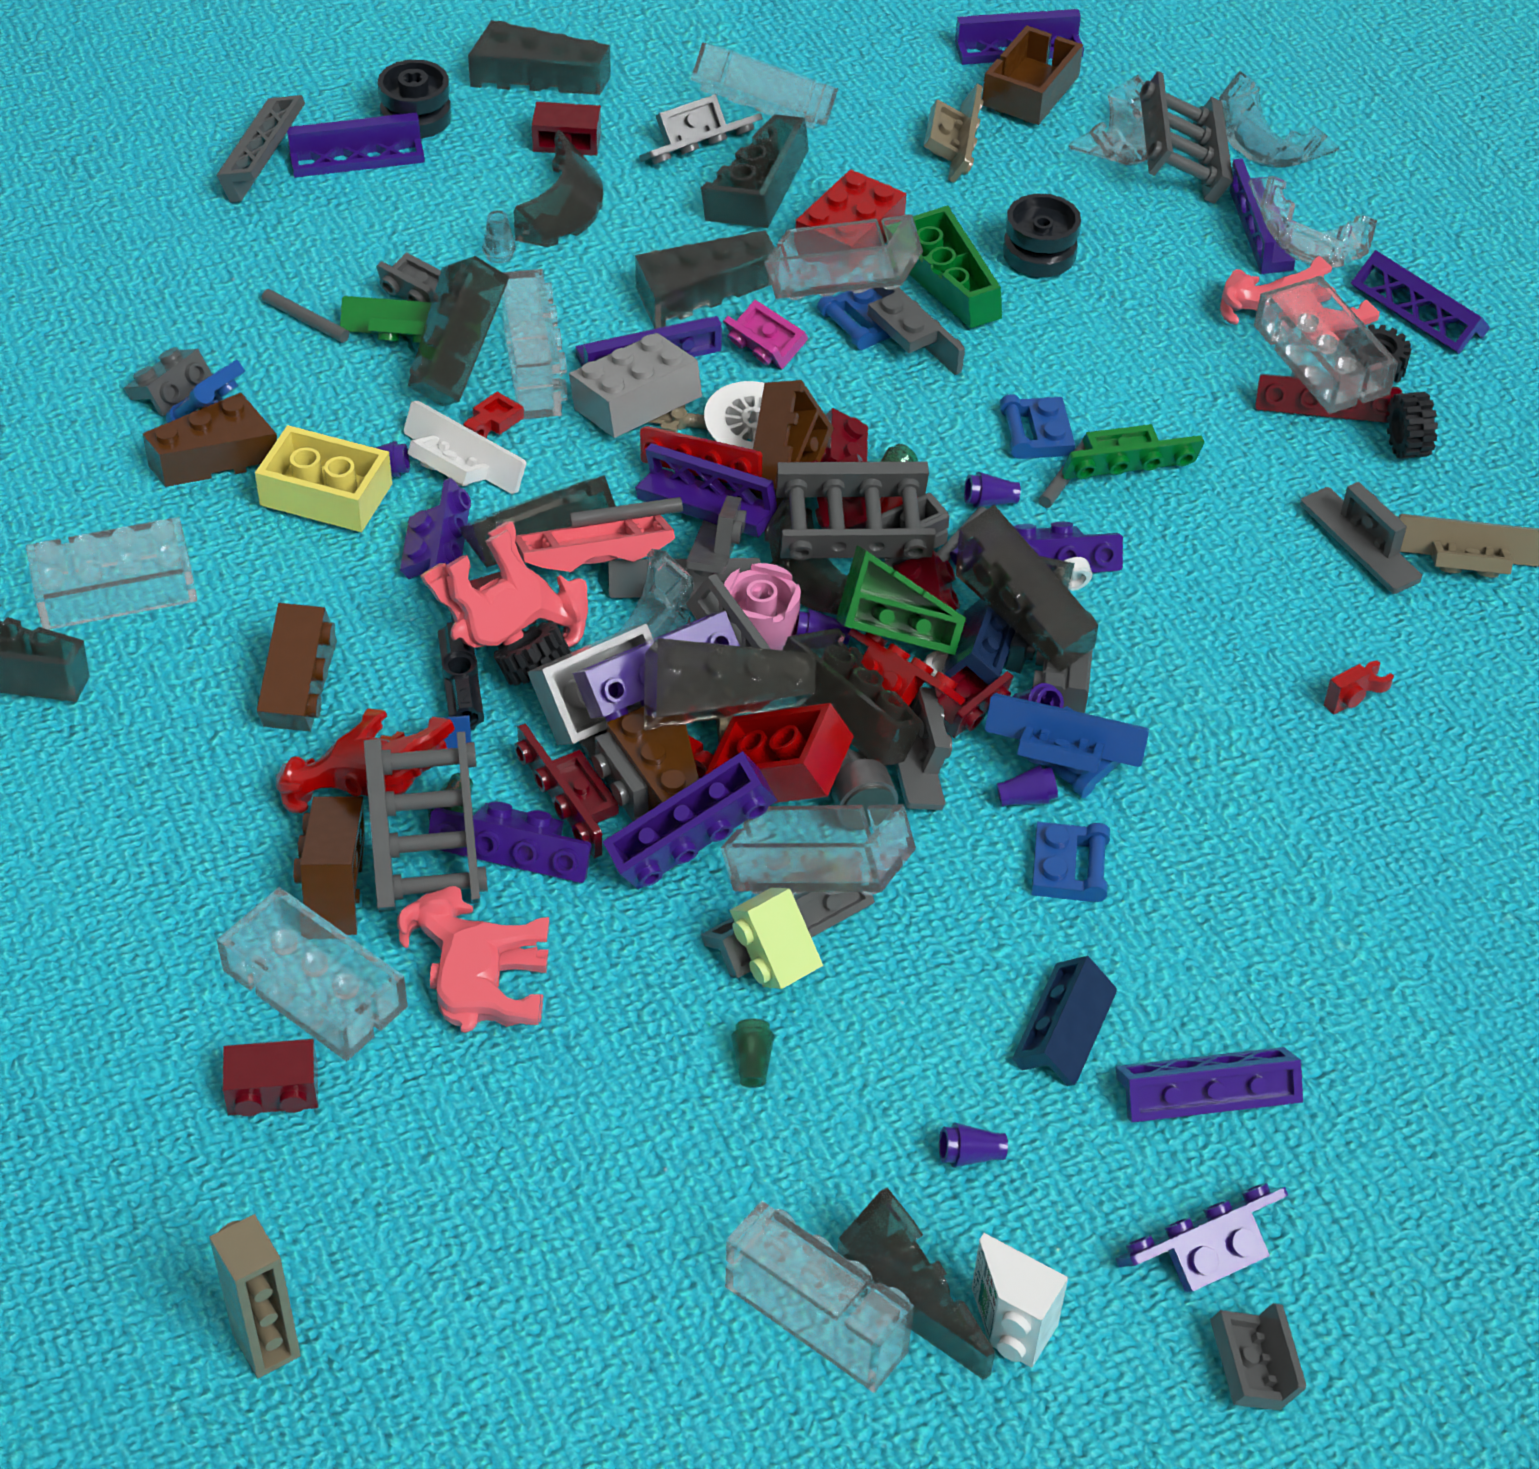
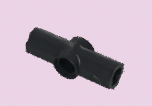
M450 622L443 629L438 630L448 716L470 715L471 730H475L478 724L484 722L477 659L474 648L464 644L459 638L456 640L452 639L450 633L455 622Z

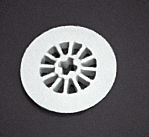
M755 381L732 383L720 388L709 398L704 410V420L709 433L717 442L753 449L765 383Z

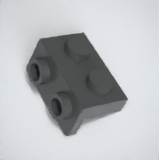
M407 252L393 266L382 261L376 266L380 277V285L384 291L392 296L397 295L406 301L447 303L461 289L458 279Z
M177 347L171 348L158 357L160 361L157 364L137 371L133 375L135 380L124 387L130 400L151 399L159 415L166 416V413L174 405L190 395L191 390L197 384L212 375L198 349L178 350Z
M1272 1303L1260 1315L1220 1310L1210 1319L1233 1405L1280 1411L1306 1389L1303 1370L1282 1304Z

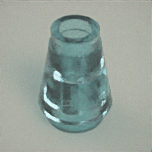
M492 211L487 215L482 251L489 261L505 263L513 257L516 245L507 214L503 211Z

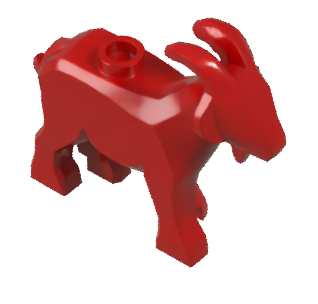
M368 708L363 713L361 722L350 732L340 737L316 762L313 758L305 761L299 756H294L281 766L280 771L276 775V788L281 794L282 804L291 813H303L308 810L307 802L311 800L313 791L320 788H338L347 791L353 796H368L363 740L381 739L382 750H391V754L448 749L444 739L455 730L453 722L447 718L432 717L428 722V727L417 734L405 737L404 732L397 731L392 736L381 735L380 738H374L383 728L381 721L387 717V713L385 710ZM432 767L392 770L393 775H385L386 791H394V795L405 793L411 787L416 777Z

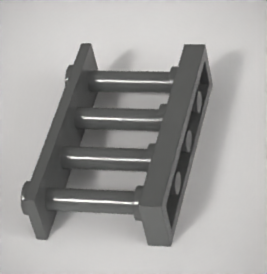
M1157 71L1150 81L1148 80L1143 84L1139 93L1149 174L1155 176L1164 163L1169 164L1201 179L1204 199L1215 204L1233 182L1222 101L1210 97L1204 106L1197 108L1166 93L1163 73ZM1168 108L1192 119L1193 123L1168 112ZM1170 128L1195 139L1196 143L1170 132ZM1173 148L1198 159V163L1173 152Z
M777 462L776 498H789L792 529L782 530L780 559L853 558L857 545L876 558L907 557L918 559L921 557H932L936 531L935 528L920 527L917 497L926 493L929 477L928 462ZM804 497H827L830 529H807ZM842 497H865L867 529H845ZM880 497H902L905 529H883Z
M457 732L458 748L391 754V750H382L381 739L363 740L379 912L395 911V900L403 899V895L431 893L450 886H456L461 890L471 889L472 903H479L480 892L488 891L486 866L477 867L468 768L477 767L475 743H466L465 732ZM460 765L462 789L394 795V791H386L385 775H393L392 770ZM463 806L464 831L399 837L398 832H389L388 817L396 816V812ZM467 847L469 872L402 878L401 874L393 875L392 858H400V853Z

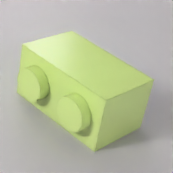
M771 887L730 910L734 919L732 925L734 934L738 941L746 947L752 960L749 963L750 970L754 978L763 987L783 989L823 966L790 888Z

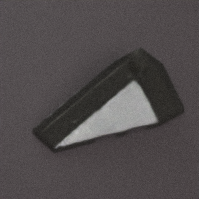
M886 1187L873 1198L839 1237L835 1264L840 1276L847 1284L853 1283L862 1296L981 1379H986L991 1376L995 1356L994 1349L965 1302L960 1299L952 1300L948 1283L944 1277L947 1274L939 1260L933 1264L929 1263L916 1241L923 1234L912 1217L888 1187Z

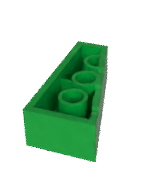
M948 205L885 225L888 257L970 329L1002 319L1001 287Z

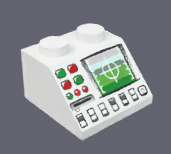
M984 1233L979 1240L972 1290L990 1345L996 1348L1006 1359L1013 1362H1022L1032 1368L1059 1324L1068 1277Z

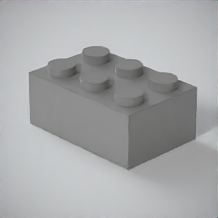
M658 333L644 336L638 342L625 348L616 349L612 354L599 360L588 362L581 368L569 373L575 410L613 438L702 397L698 360Z
M647 624L628 627L527 672L557 745L574 744L607 729L605 717L590 718L572 673L653 639ZM673 687L662 691L664 698L675 693ZM639 701L627 706V709L630 713L644 706H641Z

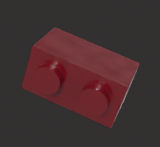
M536 102L532 121L533 152L598 155L601 137V105Z
M314 1039L224 1046L223 1094L228 1115L254 1116L258 1113L277 1111L295 1113L304 1109L318 1108V1063Z

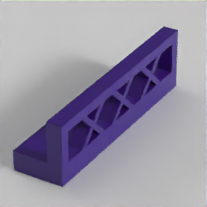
M1079 9L960 16L957 17L955 45L962 65L994 63L997 59H1000V55L1004 52L999 47H1008L1027 25L1052 34L1049 59H1052L1054 42L1057 36L1082 44L1079 37L1081 14ZM977 49L981 52L967 53V50Z
M417 112L292 126L287 130L294 178L425 163ZM415 148L416 152L402 153L399 150ZM372 152L380 153L379 156H367L368 153ZM338 156L348 157L346 160L337 161L334 159ZM314 160L315 162L312 164L299 165L298 161Z
M1243 158L1233 159V182L1230 185V194L1260 273L1269 274L1294 271L1295 258L1263 177L1250 178Z
M1374 250L1351 282L1355 288L1458 354L1461 353L1474 334L1482 339L1490 329V326L1481 316L1377 250ZM1375 269L1376 272L1384 276L1385 285L1370 288L1364 284V281ZM1405 289L1411 295V302L1399 305L1393 303L1392 290ZM1386 292V297L1379 293ZM1430 305L1437 310L1438 319L1426 322L1419 319L1418 307ZM1412 309L1413 315L1406 310ZM1456 322L1466 329L1457 341L1454 342L1446 337L1445 324ZM1439 326L1440 332L1432 327Z
M718 316L707 317L576 346V355L581 366L588 362L596 361L612 354L616 349L625 348L638 342L644 336L655 333L660 334L693 357L721 351L722 324Z
M653 443L645 449L650 473L635 487L637 499L648 502L681 497L683 512L680 513L717 524L718 516L726 497H741L740 510L747 511L744 533L757 538L779 517L773 481ZM661 460L665 461L675 472L663 469ZM687 468L695 470L704 481L697 480ZM718 478L726 480L735 491L727 489ZM748 487L762 491L763 500L758 499Z
M1285 1047L1116 1066V1079L1126 1089L1127 1118L1131 1122L1303 1103L1301 1059Z

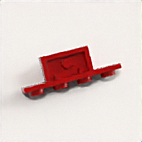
M650 426L640 429V459L643 463L648 464L645 449L653 443L762 477L761 451ZM661 460L662 467L672 469L665 461ZM687 468L693 476H700L695 470ZM718 478L720 482L728 483L726 480Z
M853 628L848 633L868 649L847 680L903 715L917 695L919 687H922L924 683L935 688V690L961 706L966 700L954 691L958 685L955 681L939 671L933 677L931 674L934 669L916 657L911 662H908L907 660L911 655L893 643L888 648H885L888 641L881 636L868 632L864 635Z

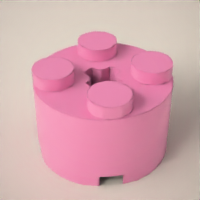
M767 563L751 564V570L741 573L739 568L728 576L724 586L774 654H777L784 649V645L789 643L797 633L801 597L799 584L796 585L792 580V574L777 565Z

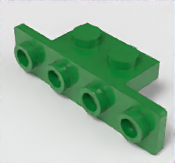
M343 296L340 326L349 332L378 334L377 340L398 342L399 336H412L413 343L433 344L434 338L478 341L481 308L473 305Z
M1152 424L1086 432L1082 441L1086 450L1070 452L1062 470V475L1064 479H1086L1096 475H1118L1127 471L1143 469L1150 471L1159 467L1174 465L1186 466L1197 460L1205 441L1201 435L1158 440Z

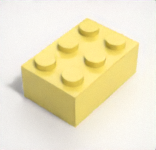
M289 425L286 426L255 472L261 506L361 533L392 486L388 451Z

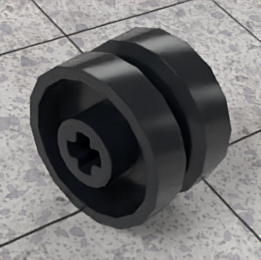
M409 59L396 62L386 67L379 74L377 84L381 100V116L417 112L420 139L435 136L444 131L450 124L452 114L451 101L449 99V77L445 69L438 64L426 60Z
M1035 193L1020 197L1012 202L1007 211L1006 233L1003 245L1004 259L1010 267L1029 276L1052 277L1063 274L1073 266L1076 260L1077 239L1081 227L1080 212L1068 200L1052 194Z

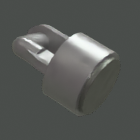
M849 748L830 792L841 819L847 825L858 828L871 827L883 822L894 812L898 804V795L887 768L881 762L876 761L873 755L865 750L855 752Z

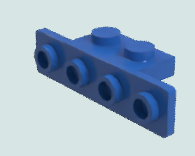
M994 693L990 699L985 725L986 732L1019 739L1017 755L1026 757L1028 761L1039 765L1053 763L1066 766V769L1078 774L1097 773L1101 759L1140 767L1143 762L1149 735V729L1146 727Z

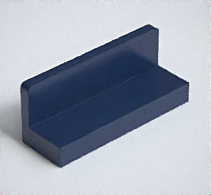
M993 588L963 613L966 619L956 654L948 653L941 673L951 678L967 666L986 684H992L1001 676L1022 611L999 590Z
M1088 955L1055 964L1012 1058L1022 1071L1048 1065L1067 1086L1077 1084L1117 992L1115 985Z

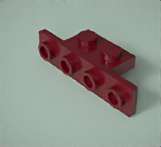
M1304 366L1301 367V371H1292L1291 376L1259 375L1255 407L1258 410L1388 423L1386 419L1390 415L1387 410L1388 405H1391L1390 399L1395 394H1402V390L1399 387L1366 384L1363 378L1358 377L1357 372L1349 370H1337L1336 375L1322 374L1323 369Z
M526 723L517 726L518 742L514 744L519 761L522 765H529L533 771L538 788L541 792H548L561 820L567 819L571 825L574 838L591 843L590 854L594 859L602 856V831L597 823L619 814V804L580 749L552 761Z

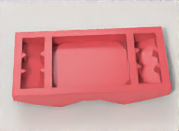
M661 515L516 535L515 543L525 563L546 569L572 572L582 564L603 563L618 558L635 562L660 550L674 540L675 535L674 529Z

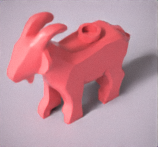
M1321 256L1316 257L1309 268L1262 286H1255L1259 282L1258 276H1250L1242 270L1236 269L1225 283L1220 303L1221 315L1228 323L1234 325L1239 323V318L1233 311L1241 309L1256 310L1269 319L1278 336L1285 337L1297 349L1313 353L1327 347L1335 349L1339 343L1338 339H1346L1355 329L1376 322L1379 319L1380 313L1368 300H1364L1358 309L1352 307L1344 310L1327 307L1324 301L1333 299L1336 290L1332 286L1326 287L1324 284L1319 283V281L1324 279L1325 274L1332 271V267Z
M512 521L504 522L488 532L490 538L485 541L500 568L501 577L491 580L476 590L471 586L468 579L470 570L468 555L460 556L447 565L446 563H439L420 575L422 581L431 590L437 601L447 606L452 613L455 621L450 633L452 639L456 640L459 638L471 648L497 646L501 643L504 646L512 644L524 636L522 629L537 619L548 622L553 621L557 625L563 626L562 635L569 648L577 645L583 637L588 614L586 581L581 578L567 581L563 576L559 575L557 582L560 591L556 594L543 578L524 564L515 543L516 530Z
M456 886L425 894L401 910L397 917V926L399 929V942L404 948L409 947V936L415 929L421 928L442 950L440 963H432L430 988L437 989L438 1009L447 1022L460 1026L461 1032L464 1033L470 1032L477 1026L478 1022L484 1020L496 1021L505 1027L520 1023L539 1025V1022L542 1020L543 995L530 994L522 1000L509 998L498 988L499 973L505 970H527L547 973L548 949L538 950L537 947L522 949L519 947L536 946L537 942H547L549 917L535 919L526 925H501L457 918L458 915L472 913L474 908L462 900L461 889Z

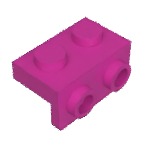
M757 300L750 304L737 321L729 316L723 320L729 331L727 337L737 347L743 349L747 346L753 350V355L760 362L767 366L772 363L781 370L809 339L803 330Z

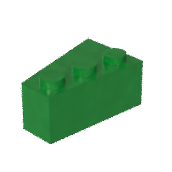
M857 545L836 620L845 627L955 655L966 617Z

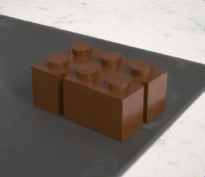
M1026 25L1000 55V59H997L985 72L982 100H984L983 106L1020 118L1025 122L1039 125L1079 77L1083 44L1057 36L1054 42L1052 65H1049L1052 34Z

